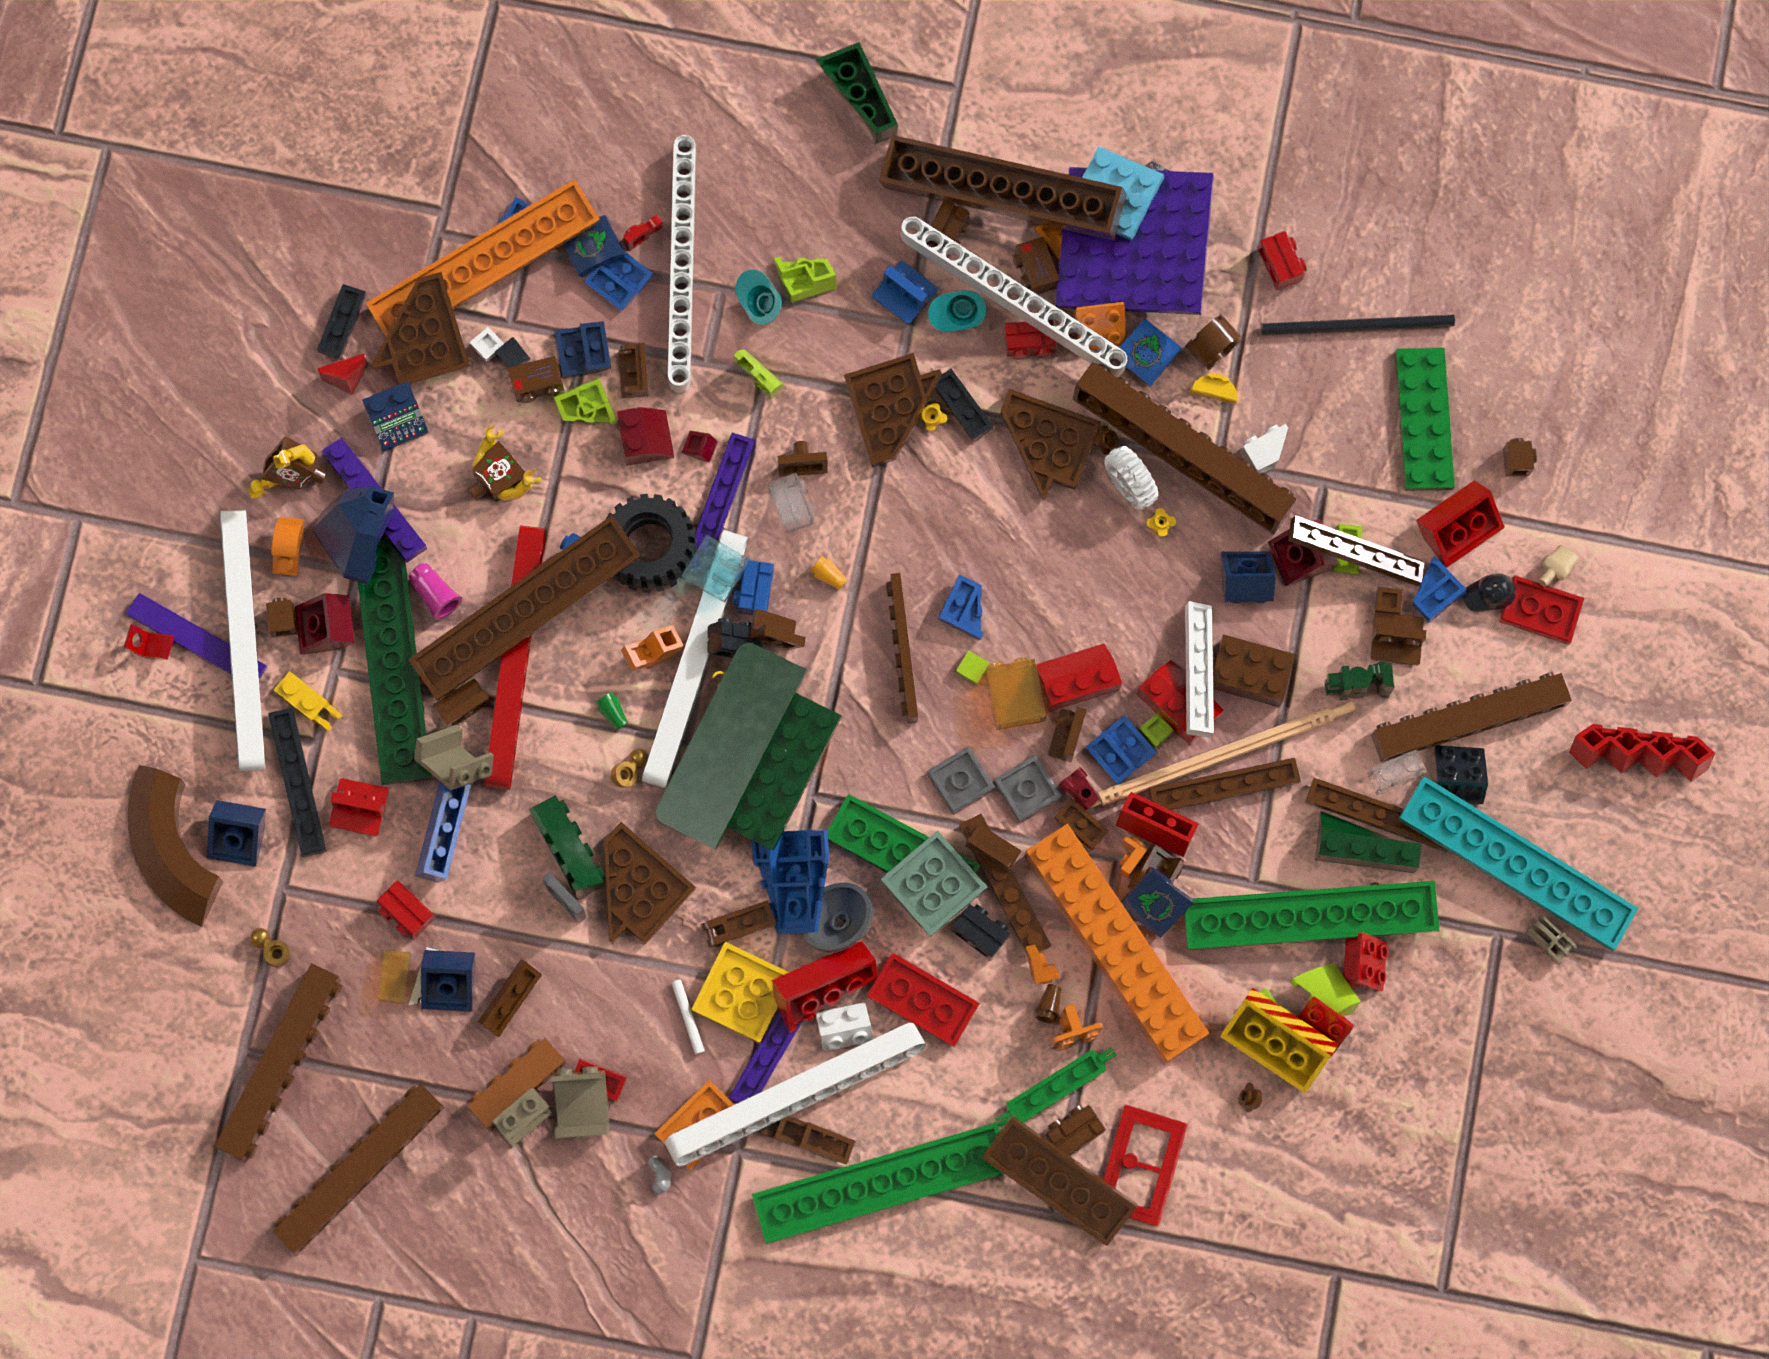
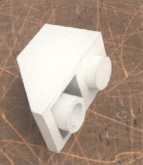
M1285 424L1281 427H1278V425L1272 426L1265 431V435L1259 438L1253 436L1244 442L1240 453L1243 459L1252 465V469L1259 474L1276 467L1288 430L1287 425Z

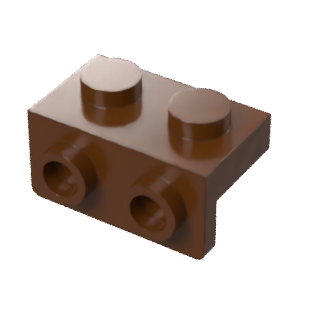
M1151 844L1132 877L1128 888L1132 890L1152 867L1171 879L1173 884L1175 879L1180 876L1185 861L1181 858H1174L1157 845Z

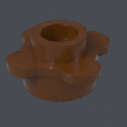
M1103 425L1100 427L1098 435L1093 438V443L1095 446L1100 447L1104 455H1108L1111 449L1117 446L1118 436L1115 431L1109 430L1108 426Z
M1247 1083L1245 1089L1239 1095L1238 1104L1243 1105L1246 1112H1251L1261 1105L1263 1099L1262 1092L1253 1088L1252 1083Z

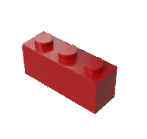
M1130 792L1115 826L1184 858L1199 823Z

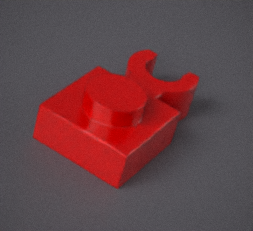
M655 215L645 224L641 223L638 226L633 225L629 227L623 235L624 245L631 251L649 239V235L663 228L662 220L658 215Z

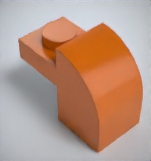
M279 517L273 534L271 555H273V574L298 575L300 548L304 540V519Z
M669 625L653 630L644 640L625 645L621 652L630 670L635 671L644 667L650 669L667 661L684 645L674 626Z

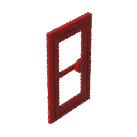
M1125 1104L1103 1180L1116 1188L1122 1164L1127 1169H1133L1137 1166L1159 1173L1150 1209L1137 1205V1208L1129 1217L1159 1227L1188 1123ZM1134 1122L1171 1133L1161 1168L1139 1162L1137 1156L1132 1153L1125 1155Z

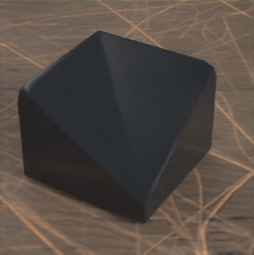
M514 337L510 338L495 351L496 358L507 370L510 367L525 364L530 360V357Z

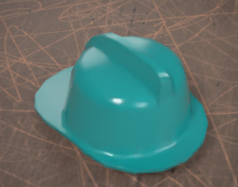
M759 270L743 272L738 277L735 285V292L739 302L753 322L759 325H766L779 316L782 307L780 294L763 272Z
M971 290L940 295L931 302L928 309L930 323L942 332H953L976 327L984 320L986 315L984 299L978 293Z

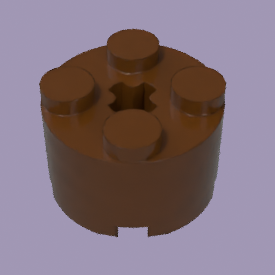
M1220 314L1197 333L1194 340L1191 339L1185 347L1204 368L1206 367L1210 371L1225 356L1223 352L1226 355L1231 353L1242 339L1234 327Z

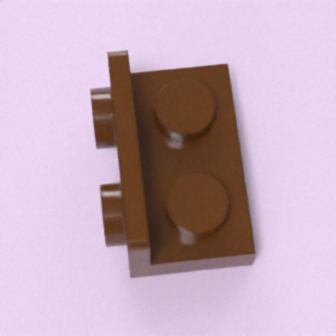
M1077 707L1075 712L1066 709L1060 710L1048 756L1072 762L1087 709Z

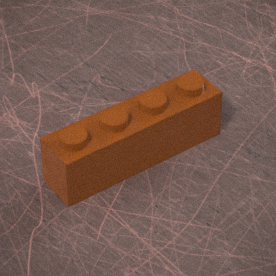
M546 1038L542 1041L539 1039L534 1041L527 1048L529 1052L522 1059L520 1056L516 1057L508 1065L510 1069L504 1075L497 1074L488 1083L490 1087L486 1091H478L469 1100L471 1104L468 1108L489 1132L496 1127L493 1120L532 1087L537 1091L552 1075L557 1073L558 1069L567 1064L565 1059Z

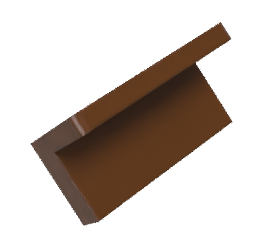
M760 609L753 611L750 638L792 650L804 647L806 637L795 634V620Z
M472 679L434 703L433 707L448 728L460 724L491 704L477 681Z
M978 824L971 837L967 839L965 847L1006 873L1009 872L1021 853L1020 849Z

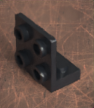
M1436 745L1434 749L1437 772L1436 784L1469 804H1484L1488 787L1484 748Z

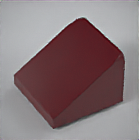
M690 430L682 453L705 462H710L718 441L709 433Z

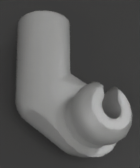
M655 1155L647 1162V1165L656 1173L652 1189L656 1194L661 1195L670 1188L671 1171Z

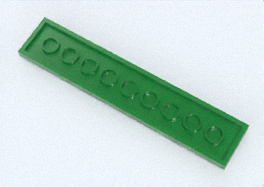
M1435 881L1192 898L1193 904L1184 912L1187 950L1356 938L1358 933L1362 932L1374 937L1440 931Z
M998 1122L753 1193L752 1198L765 1244L1004 1175V1173L982 1158V1154L1000 1132Z

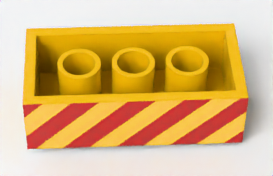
M1253 987L1220 1035L1221 1038L1305 1094L1338 1045Z

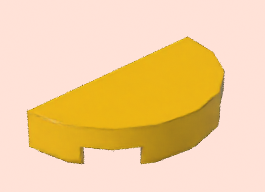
M1209 373L1206 376L1200 377L1193 383L1189 392L1236 405L1238 402V392L1230 382V379L1217 373Z

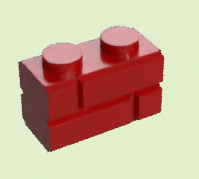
M1283 231L1259 241L1257 249L1276 290L1303 280L1307 268L1303 258H1298L1295 252L1297 245L1292 236L1288 237L1287 232Z
M1049 320L1048 323L1054 326V320ZM1026 321L1004 324L1007 357L1013 356V359L1021 360L1027 358V355L1037 354V357L1044 358L1051 356V353H1055L1056 341Z
M398 880L376 901L380 906L377 911L387 921L392 918L398 924L395 928L405 938L410 935L413 939H416L435 920L434 914Z

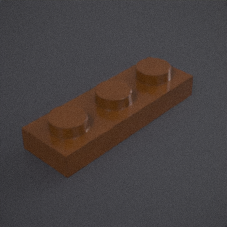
M520 959L478 1020V1023L493 1035L500 1037L542 974L526 961Z

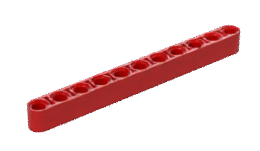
M520 525L511 586L541 566L545 528ZM532 635L501 657L488 753L491 752L494 756L491 776L485 777V787L511 789Z

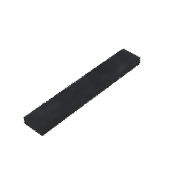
M291 707L268 713L301 856L303 858L327 852L294 709Z

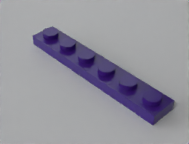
M342 437L321 451L324 458L349 489L368 486L382 489ZM393 505V515L384 534L408 563L427 550V546L397 507Z

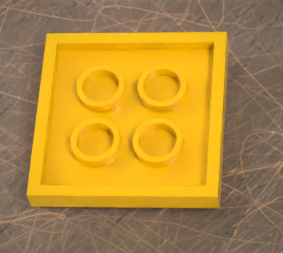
M725 942L691 1011L760 1044L778 1008L774 999L772 980L789 972Z

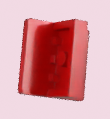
M340 778L337 792H332L330 802L333 808L329 826L378 836L389 789L383 786Z
M1363 932L1358 933L1356 938L1346 939L1343 977L1351 988L1384 990L1386 982L1385 967L1388 957L1387 942Z
M1315 996L1307 1002L1298 1015L1299 1019L1337 1043L1335 1051L1354 1028L1353 1023L1344 1016L1339 1015Z

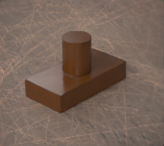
M797 441L793 444L794 454L778 456L779 477L828 473L827 452L809 453L806 441Z

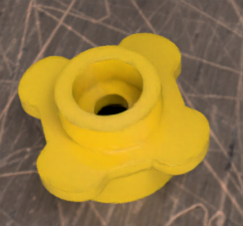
M937 403L925 407L919 416V419L926 424L928 431H934L936 426L947 422L946 414L940 411V405Z
M1163 508L1156 509L1155 515L1147 520V527L1152 528L1160 537H1165L1170 527L1176 524L1175 517L1167 515Z

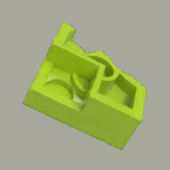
M782 257L774 258L777 271L791 302L837 289L836 274L828 259L808 260L806 258H797V262H782Z
M738 350L733 355L734 362L753 377L754 385L771 399L785 386L748 351Z
M600 378L554 396L564 421L617 423Z
M1334 963L1300 974L1290 982L1294 988L1300 985L1311 994L1308 999L1315 996L1341 1016L1352 1015L1361 1003Z

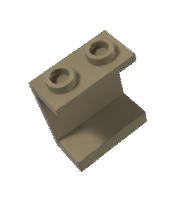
M458 725L416 739L414 760L450 790L491 776L494 756L490 752L475 758L461 746L463 729Z
M598 1066L582 1068L583 1072H573L572 1068L558 1069L557 1074L550 1077L551 1082H554L558 1121V1126L555 1127L556 1138L607 1135L610 1132L605 1070L598 1071Z
M532 1087L497 1116L493 1123L510 1145L514 1147L548 1119L552 1112Z

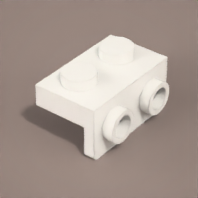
M865 1002L816 1013L823 1051L862 1045L873 1040Z

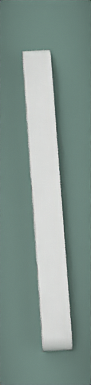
M681 135L676 138L673 153L668 381L669 387L675 393H684L689 389L691 383L696 146L693 138L688 135ZM684 146L689 147L691 149L689 152L686 153L679 151V149ZM682 169L690 171L688 175H681L678 172ZM681 192H688L690 194L687 198H680L678 196ZM685 214L689 216V219L686 221H680L677 219V217L679 215ZM685 237L689 241L685 244H680L677 242V239ZM679 260H685L688 262V264L685 267H679L676 265V263ZM679 283H685L688 287L684 290H678L675 286ZM678 306H684L687 308V310L684 313H678L675 311L676 307ZM678 329H684L687 332L684 336L674 334ZM677 352H683L686 354V357L679 360L674 358V355ZM681 375L686 379L682 383H676L673 381V378Z
M908 217L903 221L901 239L906 245L1090 364L1092 362L1097 365L1103 364L1115 377L1124 372L1127 355L1122 349L919 218ZM908 228H915L918 233L909 234L906 230ZM935 241L938 243V246L931 248L926 243ZM955 254L958 256V259L951 261L946 256ZM975 267L979 272L971 274L967 271V268ZM990 280H995L999 283V285L996 287H991L987 284V282ZM1015 293L1019 296V299L1011 300L1007 295ZM1035 306L1040 311L1038 313H1031L1028 308ZM1055 319L1059 321L1060 325L1054 327L1048 321ZM1075 332L1078 333L1081 338L1073 340L1069 337L1068 334ZM1098 346L1101 351L1093 353L1089 350V347ZM1118 359L1121 365L1113 366L1109 360Z
M246 510L220 511L239 772L265 770Z
M726 530L723 531L643 773L642 782L665 789L669 784L711 656L707 652V641L709 640L707 638L708 626L718 622V619L724 616L738 568L746 549L748 537Z
M907 1023L674 1133L666 1139L665 1145L677 1166L686 1165L921 1053L926 1048V1044L915 1024Z

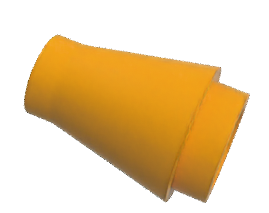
M823 556L819 558L810 570L814 574V578L835 587L837 590L847 580L833 562Z

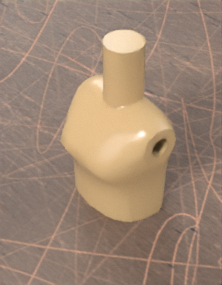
M1559 545L1543 561L1542 566L1546 572L1539 579V583L1546 587L1554 577L1561 581L1565 580L1573 567L1579 562L1577 555L1567 547Z

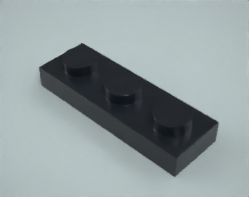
M342 284L317 348L318 353L339 360L342 359L367 295L366 291Z
M952 368L943 373L935 390L974 442L992 430L993 425Z

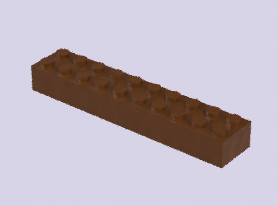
M896 135L891 136L879 182L888 189L940 201L947 200L961 206L1113 241L1127 193L1121 186Z
M1094 362L1090 364L1077 382L1072 400L1275 535L1291 512L1296 498L1293 497L1294 494L1285 487L1280 488L1273 483L1271 477L1264 473L1259 474L1253 470L1249 462L1243 459L1238 460L1232 456V452L1224 446L1219 447L1212 442V439L1203 432L1198 433L1192 429L1191 424L1185 419H1177L1167 407L1161 404L1158 406L1151 401V398L1143 391L1137 392L1131 388L1127 380L1115 377L1103 364L1097 365Z

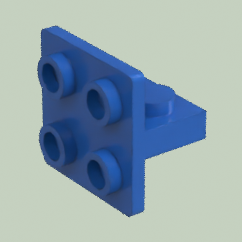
M900 261L894 268L889 266L885 270L883 281L872 293V298L905 324L909 325L938 292V288L904 261Z

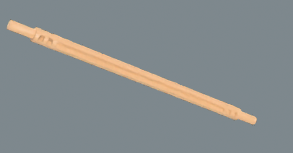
M1351 701L1332 709L1325 708L1099 791L1097 795L1100 800L1092 807L1100 804L1105 806L1128 797L1130 792L1135 794L1143 792L1152 787L1333 722L1334 718L1355 711V706Z

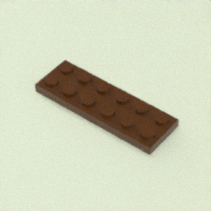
M1011 1115L982 1154V1158L1105 1246L1109 1245L1137 1208V1203L1013 1115Z

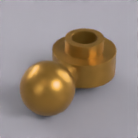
M635 749L629 755V762L616 764L611 771L613 783L620 788L635 784L638 778L637 769L643 768L647 764L649 758L647 752L643 749ZM620 772H623L624 774L623 779L620 776Z
M256 928L251 932V944L257 948H264L263 955L269 965L282 967L289 961L290 950L284 942L280 940L270 941V934L264 928ZM276 952H282V956L280 958H274V954Z

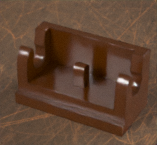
M645 343L621 345V350H618L621 397H648Z

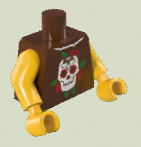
M496 424L486 428V437H484L472 464L473 476L477 482L467 490L476 501L486 493L494 501L520 499L531 489L532 484H540L542 482L541 477H537L534 480L532 478L537 470H527L525 472L499 441H495V439L501 438L504 434L503 430H499L494 435L493 429Z
M284 436L266 457L261 481L258 479L253 480L248 491L253 499H257L265 494L264 489H269L276 485L301 489L308 480L321 484L326 471L316 467L318 457L316 452L310 450L306 445H301Z

